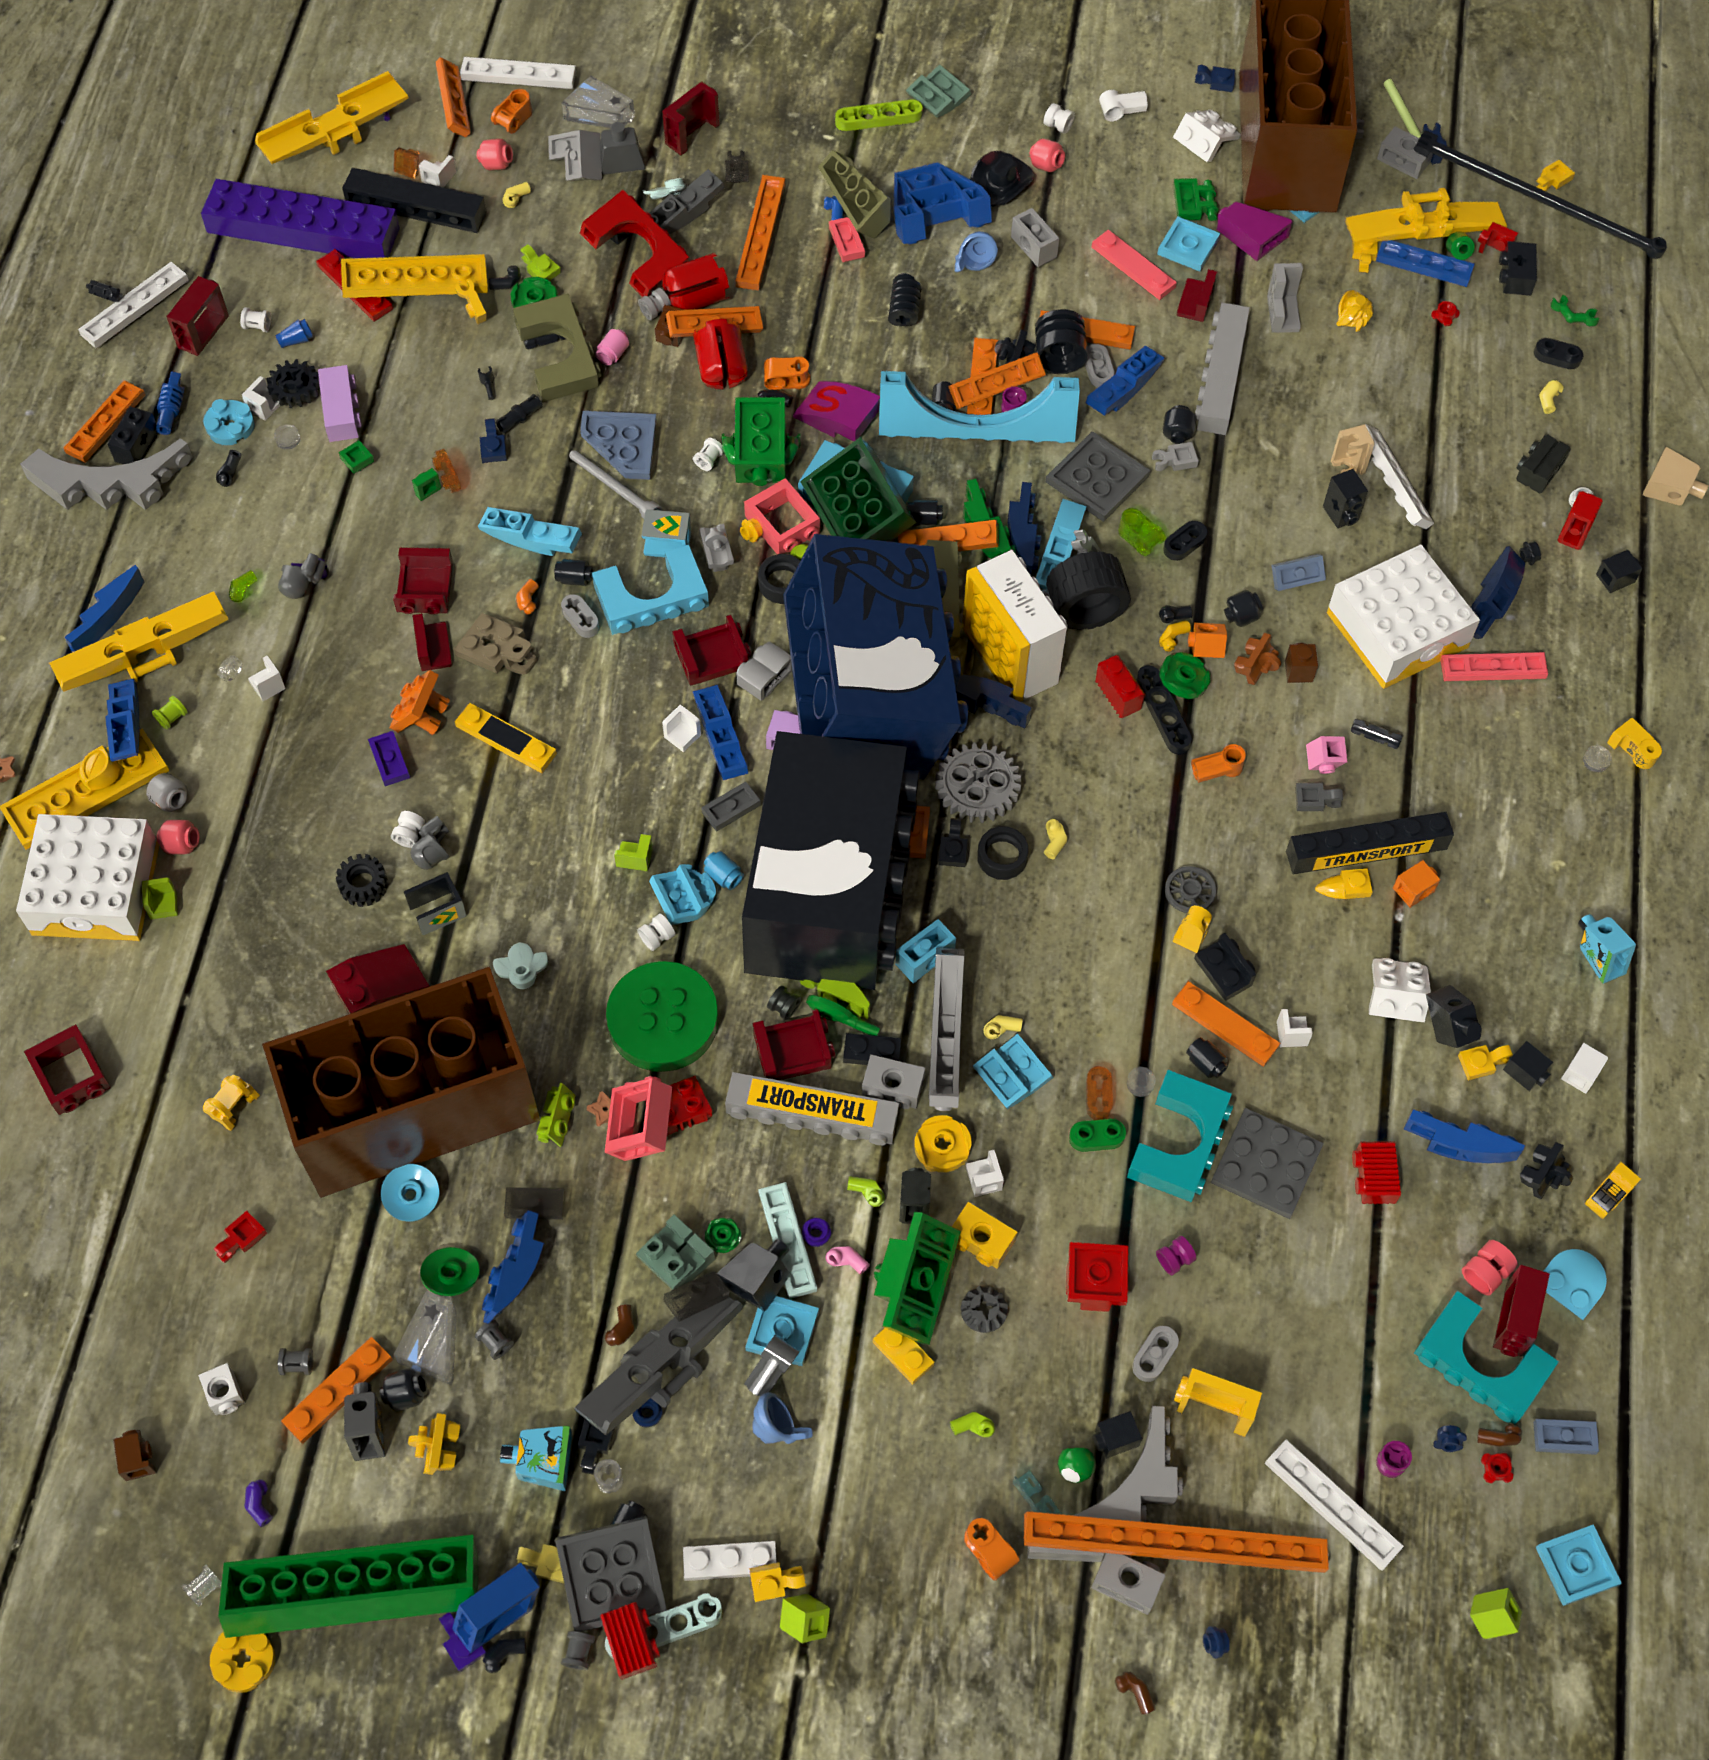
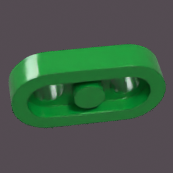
M1116 1119L1080 1121L1072 1126L1069 1133V1142L1075 1150L1080 1152L1116 1149L1123 1144L1126 1137V1129ZM1114 1129L1117 1134L1110 1135L1107 1130ZM1081 1131H1085L1088 1133L1089 1136L1083 1138L1079 1135V1133Z

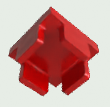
M1070 1242L1066 1267L1067 1302L1080 1303V1310L1109 1312L1111 1305L1126 1306L1128 1298V1246Z

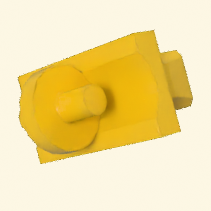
M437 1413L436 1418L431 1420L429 1437H427L428 1427L419 1426L418 1435L410 1436L408 1439V1445L416 1447L415 1457L424 1458L425 1448H427L423 1474L433 1475L437 1470H452L455 1466L456 1452L441 1450L442 1441L456 1442L458 1440L460 1424L446 1420V1414Z

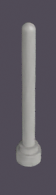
M575 450L570 452V459L637 507L643 519L646 510L662 511V507L654 501H644Z

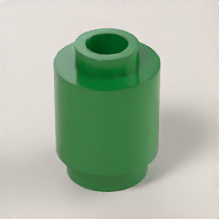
M1464 232L1451 234L1446 242L1447 250L1458 260L1469 258L1475 249L1473 240Z

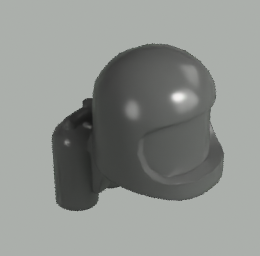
M309 553L301 567L283 565L281 569L283 574L278 582L279 591L291 599L301 598L305 595L310 581L316 584L321 580L326 562L318 559L317 555Z
M435 816L420 828L419 834L422 837L412 846L410 851L414 863L424 870L431 869L438 862L449 858L440 841L450 831L438 816Z

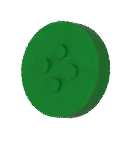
M659 961L641 965L628 972L618 981L607 1002L606 1020L610 1039L623 1058L645 1070L667 1072L678 1070L694 1063L709 1049L718 1029V1008L711 986L698 972L680 963Z

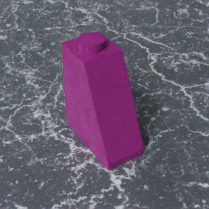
M1235 201L1229 207H1224L1219 212L1216 230L1254 260L1258 261L1289 237L1292 220Z

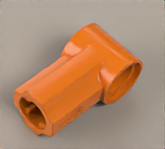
M1230 744L1221 752L1192 759L1191 765L1195 779L1200 783L1224 775L1228 777L1240 775L1246 757L1244 749L1239 745ZM1228 759H1235L1238 762L1232 763Z

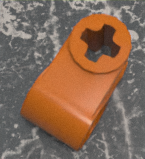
M524 89L512 91L493 110L491 115L492 123L495 125L500 124L511 134L515 133L532 115L529 93Z
M773 357L767 359L764 362L765 387L770 390L803 389L807 387L810 383V375L808 373L809 362L803 357Z
M977 1518L968 1525L964 1535L965 1544L991 1579L996 1581L1019 1562V1557L1014 1549L1002 1538L990 1521L984 1518ZM975 1531L978 1533L981 1531L985 1532L983 1539L981 1537L975 1539L973 1535Z

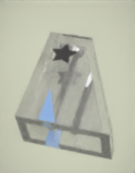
M593 76L586 79L562 102L564 119L570 122L611 128V125L615 122H622L626 125L635 117L634 103L631 98Z
M426 1291L394 1356L399 1364L452 1385L454 1381L457 1310L450 1296H441Z

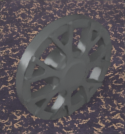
M1186 866L1176 869L1169 875L1165 885V895L1168 902L1175 909L1188 913L1190 907L1182 906L1184 900L1191 901V906H1198L1195 900L1200 898L1205 903L1200 907L1207 909L1214 901L1216 886L1214 880L1206 871L1197 867ZM1189 872L1190 879L1184 880L1182 873ZM1199 875L1206 879L1202 884L1196 880ZM1171 881L1179 882L1181 884L1180 888L1170 885ZM1202 889H1211V895L1201 894ZM1180 893L1181 898L1174 900L1171 894Z

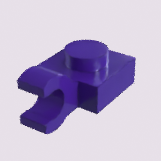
M450 1612L439 1618L451 1638L443 1643V1646L459 1672L484 1656L486 1652L482 1646L470 1654L452 1629L455 1619Z

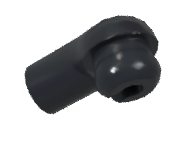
M512 265L508 267V274L505 277L489 278L490 290L512 288L521 280L520 268Z

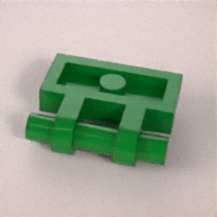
M1197 178L1174 179L1173 190L1178 217L1185 220H1201L1202 213H1205L1209 221L1217 219L1218 204L1214 199L1216 189L1212 185L1211 180H1205L1203 185H1198ZM1200 197H1203L1205 201H1200Z

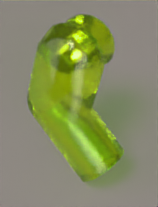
M252 570L231 581L229 597L233 602H242L245 598L247 587L258 581Z

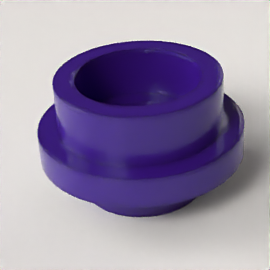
M821 1218L808 1220L802 1228V1237L810 1246H823L830 1239L831 1228ZM813 1230H820L822 1234L819 1237H814L811 1232Z

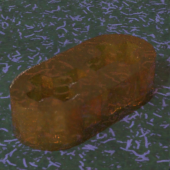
M1096 1066L1087 1073L1086 1110L1087 1114L1094 1120L1107 1119L1111 1114L1113 1106L1112 1076L1105 1067ZM1097 1075L1101 1076V1080H1103L1101 1089H1097V1082L1095 1081V1076ZM1097 1097H1101V1104L1104 1106L1101 1112L1095 1107Z

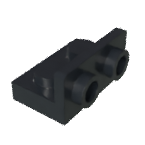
M1226 933L1219 936L1218 942L1195 954V961L1225 1001L1253 985L1256 977L1255 967L1249 960H1245L1240 953L1236 941L1232 938L1230 939Z

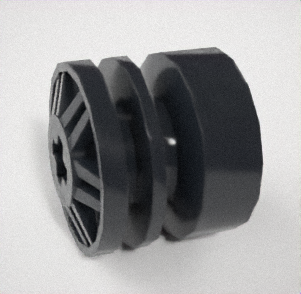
M1058 309L1047 312L1038 318L1035 323L1036 351L1044 370L1053 374H1068L1084 366L1087 361L1085 321L1082 316L1075 311Z

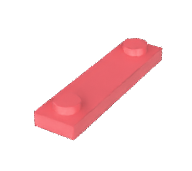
M1107 230L1092 242L1091 247L1157 299L1161 300L1176 288L1177 282L1110 230Z
M1544 652L1442 655L1440 659L1444 681L1546 679L1548 676Z

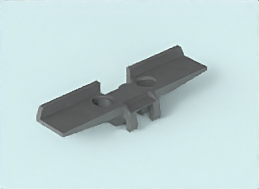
M711 1283L661 1330H650L629 1349L621 1359V1366L575 1406V1410L607 1435L650 1398L662 1407H667L670 1404V1398L692 1377L698 1378L702 1374L700 1364L693 1358L742 1310V1304L737 1299L734 1301ZM676 1337H682L688 1341V1344L678 1347L672 1343V1340ZM668 1366L671 1369H676L678 1366L681 1367L683 1370L662 1389L663 1374L661 1372ZM634 1375L641 1384L635 1383L632 1380V1376Z

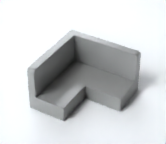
M576 130L548 136L549 160L558 161L565 159L566 181L583 179L598 181L602 179L600 133Z
M1302 263L1274 264L1267 293L1272 333L1300 331L1301 326L1296 295L1303 271Z

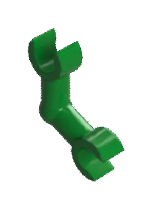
M1562 294L1559 302L1555 298L1552 299L1551 308L1556 312H1561L1567 323H1585L1590 327L1598 324L1600 318H1592L1596 316L1598 310L1588 309L1586 313H1574L1567 305L1568 298Z

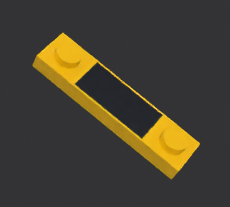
M469 703L455 720L457 728L540 773L546 770L557 755L555 748L472 703Z

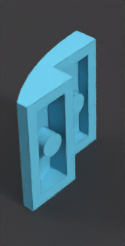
M1018 1033L998 1050H991L973 1065L974 1069L1007 1109L1021 1102L1054 1078Z

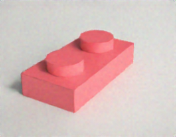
M849 217L829 221V229L842 262L865 257V250L859 234Z

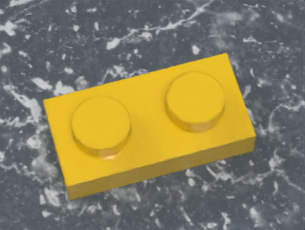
M884 1328L872 1340L875 1346L912 1385L934 1366V1361L914 1340L892 1330Z

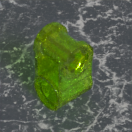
M1128 508L1123 511L1118 533L1138 553L1148 556L1153 547L1157 544H1162L1166 540L1164 531L1142 514L1140 510Z

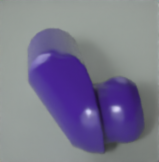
M262 1479L248 1484L245 1491L244 1506L260 1527L266 1526L273 1518L262 1505V1496L268 1491V1485Z

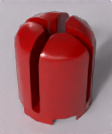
M715 253L670 267L663 273V290L671 292L667 294L671 303L670 306L684 310H696L729 299L725 294V289L729 288L727 275L724 267L719 268L713 257L717 256Z
M714 319L706 321V327L700 329L697 333L694 330L693 339L703 383L712 389L723 390V372L719 351L722 352L729 389L744 382L748 373V367L739 324L737 323L736 326L728 323L727 319Z

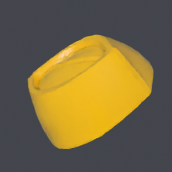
M101 745L87 754L82 760L79 769L80 779L89 790L106 788L117 779L120 766L117 761L112 762L110 760L108 750Z

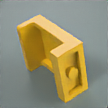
M1192 1368L1188 1377L1183 1375L1174 1401L1179 1403L1176 1411L1179 1413H1183L1188 1400L1192 1399L1238 1416L1233 1433L1245 1437L1255 1419L1262 1393Z

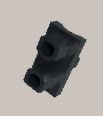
M1021 329L1018 338L1014 339L1012 343L1011 339L1006 337L1004 340L996 342L994 350L999 355L1000 360L1006 359L1005 364L1020 359V355L1026 357L1033 354L1036 344L1027 340L1028 332Z
M1555 1142L1551 1148L1538 1144L1533 1153V1161L1541 1164V1167L1538 1170L1526 1165L1520 1173L1521 1183L1533 1188L1534 1197L1542 1200L1549 1186L1553 1189H1558L1560 1185L1569 1186L1572 1183L1573 1176L1568 1172L1571 1165L1564 1162L1565 1157L1561 1153L1564 1145Z

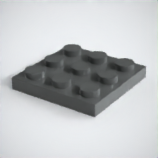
M1092 431L1046 476L1045 482L1075 503L1087 506L1086 510L1104 522L1149 477L1150 470Z
M1245 1108L1211 1183L1290 1219L1324 1143Z
M647 1516L555 1538L575 1632L603 1626L601 1614L624 1607L633 1602L638 1604L639 1609L645 1608L648 1615L666 1611Z

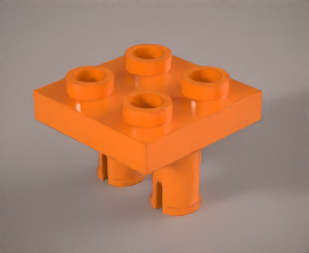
M429 670L422 676L418 675L413 682L405 684L400 693L402 700L391 713L393 720L389 728L399 733L409 725L415 724L431 735L435 734L439 728L437 725H440L441 721L424 712L425 706L429 705L439 713H443L450 702L449 698L433 690L439 676L437 673Z

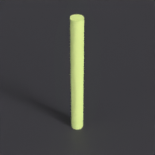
M1392 79L1386 80L1384 86L1409 133L1420 138L1421 133Z

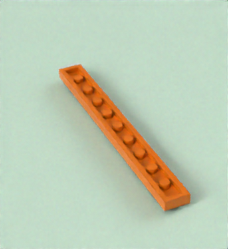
M1029 1511L1024 1515V1546L1325 1573L1329 1570L1327 1539Z

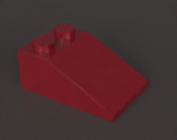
M405 944L355 956L326 970L331 985L348 1014L430 987Z

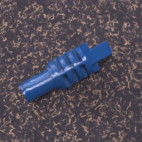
M171 372L168 384H162L157 405L159 417L156 431L159 434L169 435L173 420L179 414L185 387L180 386L181 373Z

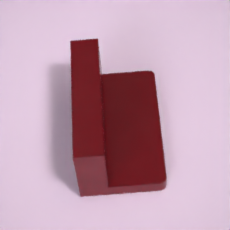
M1208 269L1205 281L1187 278L1177 309V316L1204 322L1215 286L1217 271Z
M423 613L412 615L421 671L451 667L452 660L446 622L425 625Z

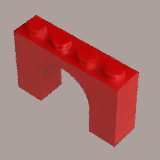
M624 190L620 191L582 222L580 234L595 249H598L611 237L621 232L638 234L648 242L652 250V257L633 272L629 282L642 297L651 296L652 291L663 287V273L668 268L688 262L689 256L685 249L677 245L671 239L669 233L657 225L651 214L645 212L638 205L636 199L628 195Z

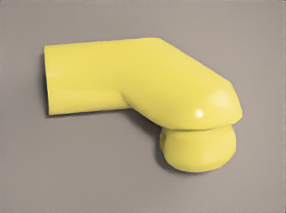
M524 182L507 188L503 196V204L508 208H514L520 196L531 193L529 184Z
M1557 380L1548 382L1539 394L1545 414L1553 413L1556 410L1553 397L1559 396V392H1563V385Z
M1050 819L1046 823L1050 843L1044 850V854L1050 859H1055L1066 844L1067 835L1063 825L1058 820Z
M997 1015L984 1026V1035L988 1039H996L1007 1030L1021 1032L1023 1019Z

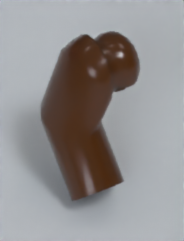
M625 1304L617 1307L619 1322L605 1334V1341L609 1346L624 1344L634 1333L635 1328L631 1305Z
M1514 1424L1506 1425L1505 1432L1479 1428L1478 1443L1499 1447L1516 1446L1521 1442L1522 1437L1520 1434L1522 1430Z
M1123 1672L1122 1676L1115 1678V1684L1119 1692L1125 1693L1130 1690L1134 1694L1142 1715L1151 1713L1156 1709L1147 1684L1132 1672Z

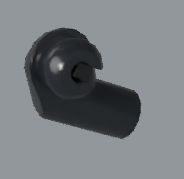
M777 389L761 390L757 394L758 397H785L786 407H790L793 401V396Z
M236 450L229 451L225 463L216 473V481L223 487H228L232 484V478L241 459V453Z
M1165 605L1159 610V617L1163 623L1192 618V609L1190 605L1180 607Z
M513 1638L496 1641L484 1654L483 1663H485V1670L489 1673H497L501 1670V1661L507 1655L526 1654V1639Z

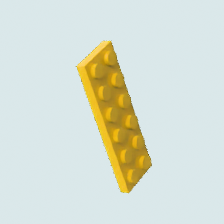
M485 254L341 259L343 298L457 294L456 284H459L460 288L464 291L469 289L468 279L472 280L477 294L488 293Z
M143 728L140 729L138 756L117 760L120 766L119 775L110 786L99 790H89L80 779L79 769L81 762L0 805V810L25 850L31 848L38 814L89 816L149 783L156 775L169 772L166 763Z

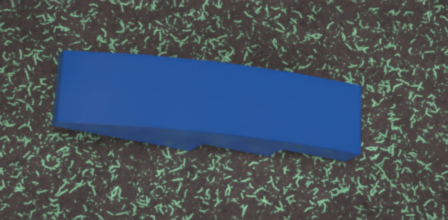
M136 565L94 594L97 603L79 615L83 624L65 636L72 652L97 642L118 621L133 602L144 584L142 575Z
M129 679L109 684L108 715L105 718L110 760L113 762L138 756L140 720L135 680Z
M718 685L693 691L697 709L722 779L727 780L748 774L747 764L740 750L739 740L732 726L731 716Z

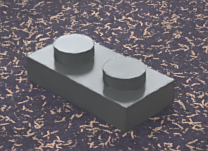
M745 781L701 807L702 814L717 832L761 806V802Z

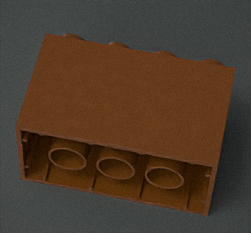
M1253 0L1239 71L1243 204L1264 211L1337 212L1357 133L1349 0Z
M490 966L262 1044L293 1147L320 1198L388 1175L395 1168L407 1164H419L541 1121L527 1070Z

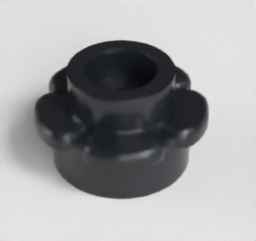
M1525 541L1523 548L1519 550L1520 557L1525 563L1528 562L1532 566L1535 562L1541 560V551L1535 541L1530 543Z

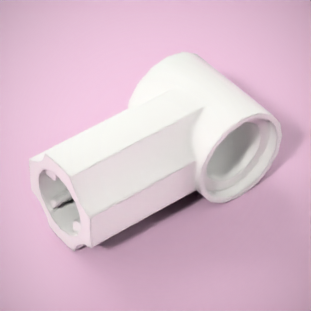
M1108 90L1102 93L1099 98L1104 117L1107 121H1117L1124 114L1147 111L1148 105L1145 91L1119 94L1115 90Z

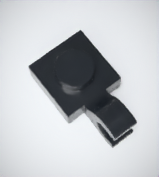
M951 818L949 837H941L939 865L965 867L968 839L960 838L961 819Z
M587 1419L584 1420L578 1441V1448L585 1450L580 1466L582 1473L594 1475L598 1454L608 1455L615 1428L605 1435Z

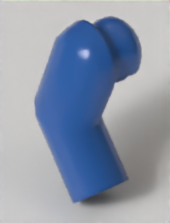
M836 196L825 197L824 208L826 210L832 209L831 221L843 218V208Z

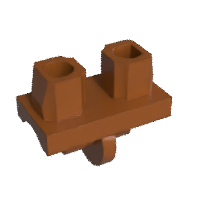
M1264 633L1261 639L1249 638L1245 651L1250 657L1238 656L1234 662L1236 672L1245 675L1248 684L1255 685L1262 672L1267 674L1269 670L1277 671L1281 666V661L1277 657L1279 652L1270 643L1271 634Z

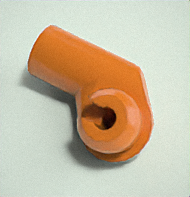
M529 579L516 595L517 606L525 614H531L536 609V604L531 601V596L539 586L532 579Z

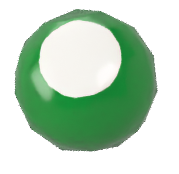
M1088 1448L1063 1449L1060 1453L1057 1465L1060 1474L1066 1480L1072 1483H1081L1090 1479L1095 1470L1096 1462L1093 1453Z

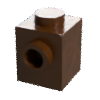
M1296 643L1289 645L1285 658L1287 683H1308L1314 681L1318 668L1315 644Z

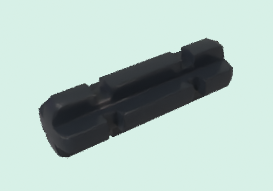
M91 280L89 284H86V288L89 289V293L113 302H118L119 298L122 299L123 297L119 288L95 280Z
M552 333L524 340L523 343L525 348L529 350L536 348L535 345L540 347L558 342L557 339L562 341L566 338Z
M1358 718L1354 720L1351 727L1352 733L1357 735L1362 733L1365 738L1381 744L1386 742L1388 743L1387 746L1398 749L1403 737L1401 734L1396 732L1388 733V729L1372 723L1367 725L1365 724L1366 721Z

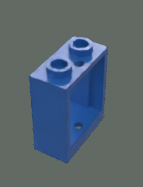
M519 1563L459 1605L452 1629L470 1654L532 1610L539 1590V1581L534 1572L530 1569L526 1570L522 1563Z

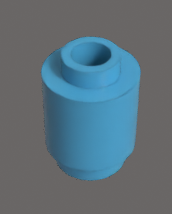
M722 851L712 852L704 861V872L722 888L727 887L729 890H732L738 886L744 877L741 867Z

